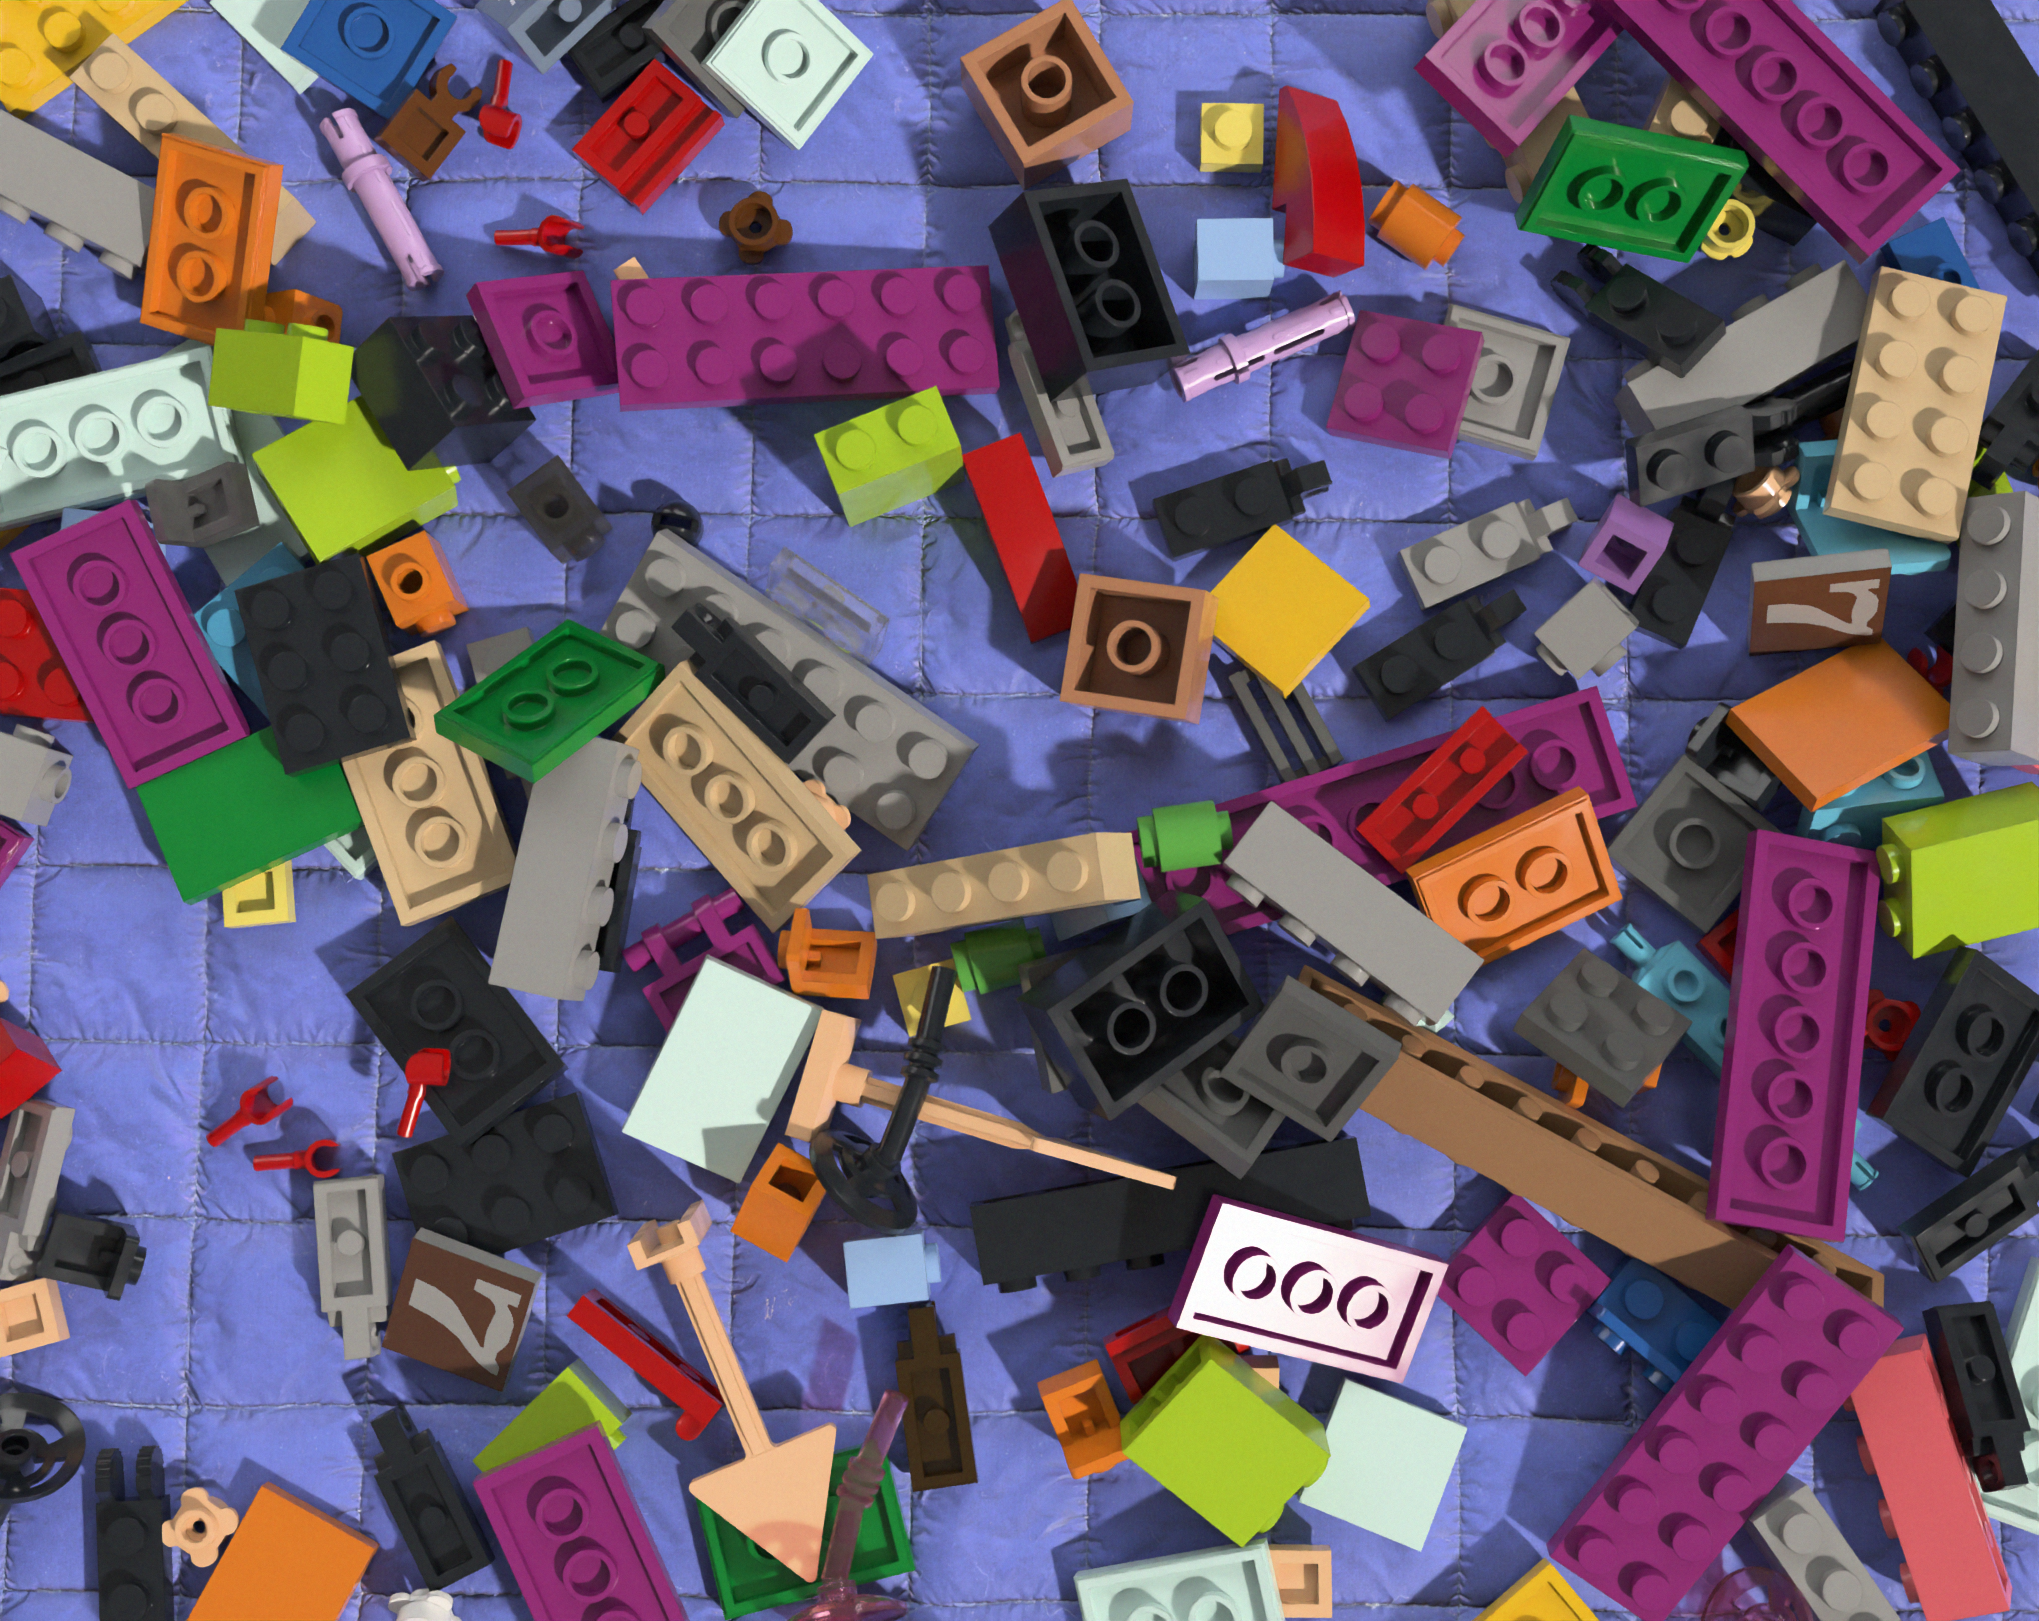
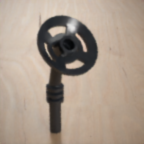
M932 966L916 1036L908 1038L907 1046L912 1051L905 1052L903 1058L909 1063L908 1066H902L900 1074L905 1077V1081L881 1142L871 1143L850 1131L828 1128L819 1132L810 1144L809 1156L812 1168L830 1197L851 1217L863 1225L885 1234L904 1233L914 1224L917 1218L916 1198L908 1181L901 1172L900 1161L904 1155L930 1085L939 1081L940 1075L934 1072V1069L942 1068L943 1061L937 1056L945 1054L946 1046L941 1043L957 975L955 970L947 967ZM833 1150L838 1152L839 1163L847 1179L844 1177L839 1167L837 1166V1163L833 1155ZM866 1197L891 1199L896 1211L882 1208L866 1199Z
M25 1392L0 1395V1528L13 1504L34 1501L54 1493L68 1483L81 1466L86 1447L84 1428L79 1418L70 1408L53 1398ZM26 1417L37 1418L49 1423L60 1432L62 1438L48 1444L42 1435L24 1428ZM56 1462H64L54 1476L44 1483L30 1488L46 1478ZM43 1463L42 1466L34 1472L35 1464Z

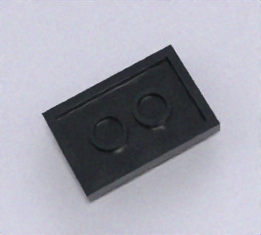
M356 553L234 590L285 775L294 778L417 740L364 556Z
M450 916L345 995L404 1074L407 1061L423 1048H440L450 1051L451 1068L448 1083L446 1086L427 1085L424 1100L458 1146L465 1149L569 1068L510 990L506 987L488 984L491 965L458 922Z
M1959 945L1865 1114L1951 1173L1969 1178L2039 1053V995L1979 950Z
M575 1092L509 1114L465 1149L459 1147L449 1134L392 1153L416 1233L422 1227L493 1255H498L619 1214L581 1092Z

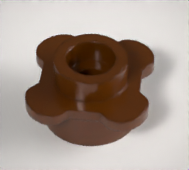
M762 191L753 192L748 198L740 200L731 211L724 212L719 219L720 232L725 237L733 239L739 248L740 260L748 265L760 264L767 251L776 245H787L793 237L791 223L788 220L780 219L773 206L772 197ZM758 223L762 226V229L759 233H752L750 231L751 225Z

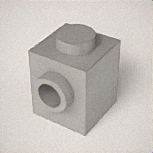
M1595 576L1538 627L1534 634L1542 643L1535 649L1541 658L1560 676L1569 670L1579 680L1591 669L1600 677L1627 653V650L1620 642L1637 628L1639 621Z
M16 724L13 735L0 731L1 815L21 822L47 827L55 804L60 803L64 799L72 779L69 767L73 755L51 748L55 736L20 724Z

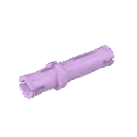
M345 108L333 112L332 115L338 125L334 126L330 118L326 117L320 123L319 129L327 138L344 169L341 178L345 186L351 192L358 194L405 279V284L409 291H419L431 286L426 275L430 274L433 281L437 282L444 276L445 272L435 259L390 177L393 169L386 156L377 154L354 109Z
M1336 291L1311 305L1297 309L1236 337L1229 333L1218 338L1216 346L1182 360L1169 370L1171 381L1178 396L1182 397L1183 402H1187L1210 389L1233 381L1235 384L1242 383L1250 379L1251 372L1262 368V366L1283 359L1330 336L1355 328L1353 310L1347 297L1342 295V291Z

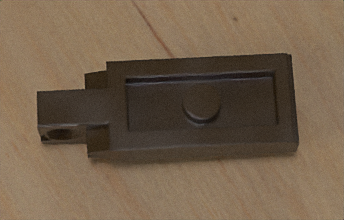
M935 1301L909 1304L908 1316L912 1339L897 1341L898 1357H896L895 1366L913 1492L978 1483L961 1350L957 1348L955 1333L939 1334Z

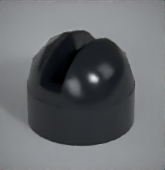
M682 500L667 501L659 506L651 521L654 537L658 531L667 528L693 547L698 545L704 532L703 520L698 511L690 503ZM665 516L692 521L690 530L662 525L661 522Z

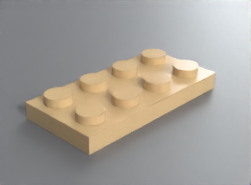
M1881 266L1872 275L1822 514L1947 545L1959 538L2007 296Z
M435 640L393 656L417 740L342 763L401 926L406 927L509 888L518 852L483 757L436 733L433 715L460 695L441 644Z
M687 659L680 662L611 740L639 749L637 761L642 766L641 782L774 934L793 919L795 908H804L862 850L787 764L694 676L698 670Z

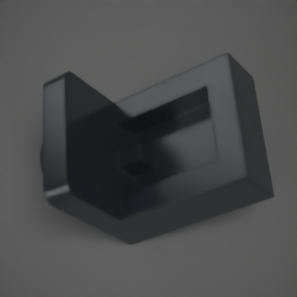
M1721 702L1709 717L1702 718L1694 726L1688 738L1685 753L1691 761L1703 768L1746 804L1762 812L1783 783L1725 723L1729 711L1733 707Z
M56 1208L35 1268V1273L38 1277L103 1290L105 1298L120 1301L125 1284L135 1286L138 1282L144 1266L147 1248L138 1246L140 1236L134 1225Z

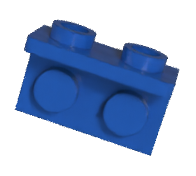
M1625 1255L1608 1276L1612 1280L1611 1283L1585 1310L1597 1322L1590 1332L1620 1357H1623L1628 1349H1630L1648 1364L1641 1375L1663 1394L1667 1395L1723 1324L1655 1267L1640 1259Z

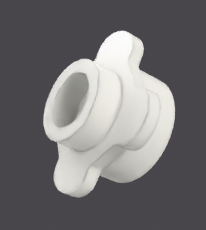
M428 1588L413 1591L410 1595L399 1592L393 1594L388 1603L389 1610L397 1614L396 1621H462L459 1617L454 1616L452 1612L453 1598L443 1591H429Z

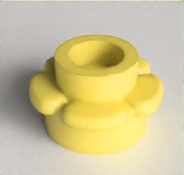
M1728 199L1702 241L1701 250L1705 255L1712 259L1724 260L1730 255L1733 258L1740 257L1749 250L1753 243L1752 235L1755 230L1754 215L1749 207L1738 200ZM1719 226H1727L1729 234H1720Z

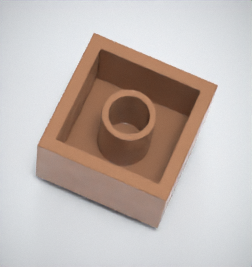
M1072 0L1059 1L960 57L962 88L1023 190L1028 189L1131 130L1134 101Z
M1080 573L1059 701L1078 707L1199 725L1219 599L1208 591Z

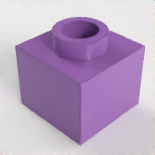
M1618 493L1588 537L1578 566L1634 595L1665 551L1674 523L1645 507H1639Z

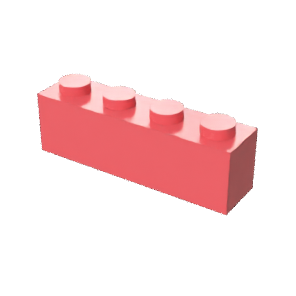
M1924 1333L1896 1339L1842 1405L1846 1412L1856 1410L1864 1434L1857 1436V1447L1865 1472L1868 1476L1878 1475L1885 1498L1878 1500L1879 1514L1887 1537L1889 1539L1899 1538L1906 1562L1900 1563L1899 1568L1907 1598L1911 1604L1921 1603L1926 1621H1952L2010 1611L2012 1585L1969 1459L1965 1456L1961 1447L1962 1442L1958 1440L1941 1377L1927 1335Z

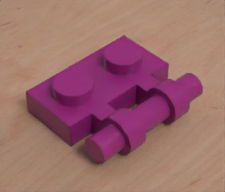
M733 887L713 898L709 894L702 896L691 903L693 910L664 927H661L659 923L641 932L642 940L622 951L625 960L633 972H637L655 961L664 975L644 987L642 991L667 1034L706 954L775 986L788 980L782 969L779 968L777 960L755 924L748 926L735 935H732L728 929L725 920L746 908L741 897ZM706 932L714 947L683 965L675 949Z

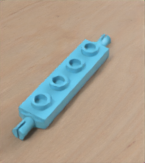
M1628 923L1617 932V935L1613 936L1610 943L1614 944L1637 967L1633 972L1631 980L1693 1022L1681 1041L1721 1080L1730 991L1679 940L1655 950L1632 927V924ZM1856 1118V1128H1855V1138H1854V1142H1855V1139H1856L1858 1130H1859V1129L1861 1128V1126L1863 1125L1857 1118ZM1853 1148L1850 1182L1858 1191H1861L1873 1182L1871 1179L1878 1177L1879 1172Z

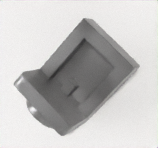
M225 462L182 482L155 479L145 484L150 516L156 539L160 544L206 548L260 525L246 464Z

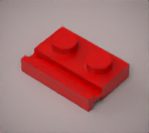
M654 58L572 148V151L582 164L618 195L628 200L639 213L644 215L722 129L725 123L720 113L716 110L713 111L702 101L699 95Z

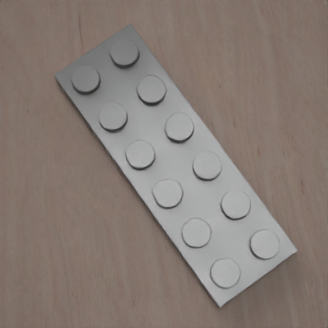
M666 528L658 531L599 634L664 664L665 677H667L680 662L689 659L695 652L671 628L688 607L700 602L721 621L730 616L740 626L744 625L836 715L798 757L789 765L787 764V766L806 781L809 779L821 781L825 786L826 794L840 805L847 807L850 812L906 851L911 849L980 744Z

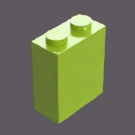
M937 386L814 434L825 468L849 527L965 482L961 444Z
M362 395L347 403L345 425L312 421L251 454L260 477L316 565L356 553L366 557L458 506L456 486L454 484L461 481V477L456 466L407 471Z
M2032 781L1882 818V845L1877 847L1876 857L1881 870L1880 874L1883 878L1884 899L1879 900L1877 904L1878 918L1885 934L1888 937H1895L1913 959L1955 949L1959 945L1967 946L2039 928V787Z
M1204 1334L1192 1344L1143 1396L1144 1398L1120 1421L1122 1453L1241 1548L1257 1532L1265 1533L1275 1525L1283 1512L1284 1504L1302 1486L1307 1488L1313 1485L1324 1473L1328 1459L1331 1457L1324 1425L1253 1370L1247 1362L1216 1337Z

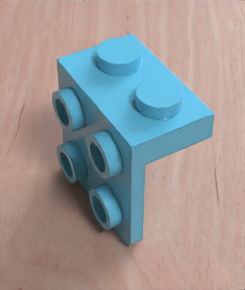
M1838 440L1798 443L1799 456H1796L1794 466L1799 470L1800 478L1795 485L1790 487L1792 495L1786 507L1811 556L1888 548L1892 565L1891 575H1918L1923 572L1943 571L1948 568L1951 552L1946 544L1822 514Z
M1927 751L1813 812H1810L1803 805L1794 836L1861 849L1881 846L1882 818L1942 804L1944 800V792Z

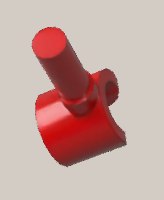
M501 59L497 63L494 90L490 104L486 103L482 106L479 112V122L484 130V138L488 143L511 150L518 141L522 118L520 114L506 110L513 63L509 60Z
M550 215L541 222L539 228L496 230L494 241L498 246H540L546 252L568 259H576L583 254V250L565 245V239L568 232L572 229L581 230L584 229V226L579 222L561 216Z
M1938 645L1936 663L1928 669L1926 655L1919 648H1913L1908 653L1907 663L1943 697L1944 687L1952 682L1953 657Z
M423 1048L412 1055L407 1061L405 1076L409 1084L408 1096L396 1131L397 1135L406 1138L412 1137L424 1097L426 1096V1086H446L448 1083L451 1068V1053L448 1049Z
M268 1077L244 1091L240 1097V1108L233 1116L206 1135L208 1143L213 1147H218L243 1127L249 1126L252 1123L264 1125L289 1110L293 1105L292 1097L277 1105L268 1096V1086L276 1082L278 1077Z
M326 1138L315 1141L307 1150H297L292 1153L256 1155L253 1159V1167L255 1171L307 1169L315 1177H331L337 1175L343 1168L323 1170L316 1164L315 1155L322 1146H341V1143L335 1139Z

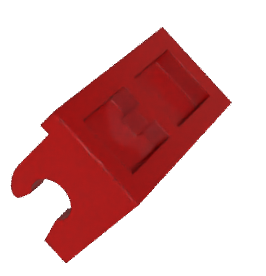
M1171 1305L1103 1337L1106 1350L1133 1405L1144 1398L1143 1396L1202 1335L1176 1328L1167 1318ZM1217 1338L1237 1355L1250 1350L1248 1345Z

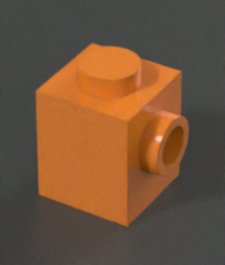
M425 530L366 556L396 626L413 636L419 633L420 637H431L440 634L456 624L455 616L469 611L441 544Z
M778 1142L750 1186L730 1232L787 1263L812 1222L826 1194V1190L819 1182L812 1168L810 1159Z

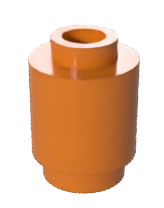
M1398 180L1388 189L1368 220L1370 225L1379 230L1377 234L1379 239L1424 270H1427L1433 261L1444 267L1465 237L1462 232L1456 229L1462 220L1459 214L1414 183L1408 188Z

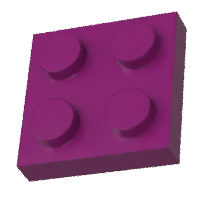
M583 270L476 282L466 294L513 409L619 393L615 343Z
M1360 310L1326 425L1331 436L1451 459L1485 341L1482 332Z
M1508 1192L1446 1261L1449 1266L1437 1296L1526 1377L1612 1280L1523 1197Z

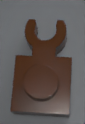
M452 63L438 69L432 75L429 82V99L418 89L409 92L373 139L422 182L431 179L466 133L465 130L452 120L453 117L473 109L479 103L482 96V90L477 86L469 89L462 99H456L450 94L448 80L457 70Z

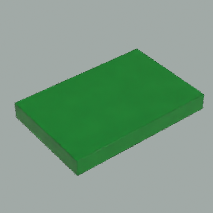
M1569 114L1514 215L1517 229L1689 264L1749 167L1745 151Z
M567 619L434 714L436 733L535 784L652 694L666 678L665 665Z
M272 725L136 787L184 903L189 905L200 902L365 826L342 763L294 778L285 775Z
M885 1438L834 1451L816 1580L813 1582L805 1581L695 1497L725 1620L914 1571L916 1568Z

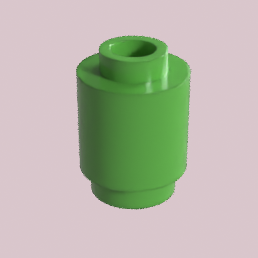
M1213 800L1151 808V815L1136 817L1143 868L1159 866L1160 872L1222 864V851L1233 849L1232 829L1228 811L1216 812Z
M1023 918L965 932L964 940L950 943L963 993L979 989L980 995L1019 985L1021 981L1017 965L1047 957L1039 926L1026 929Z

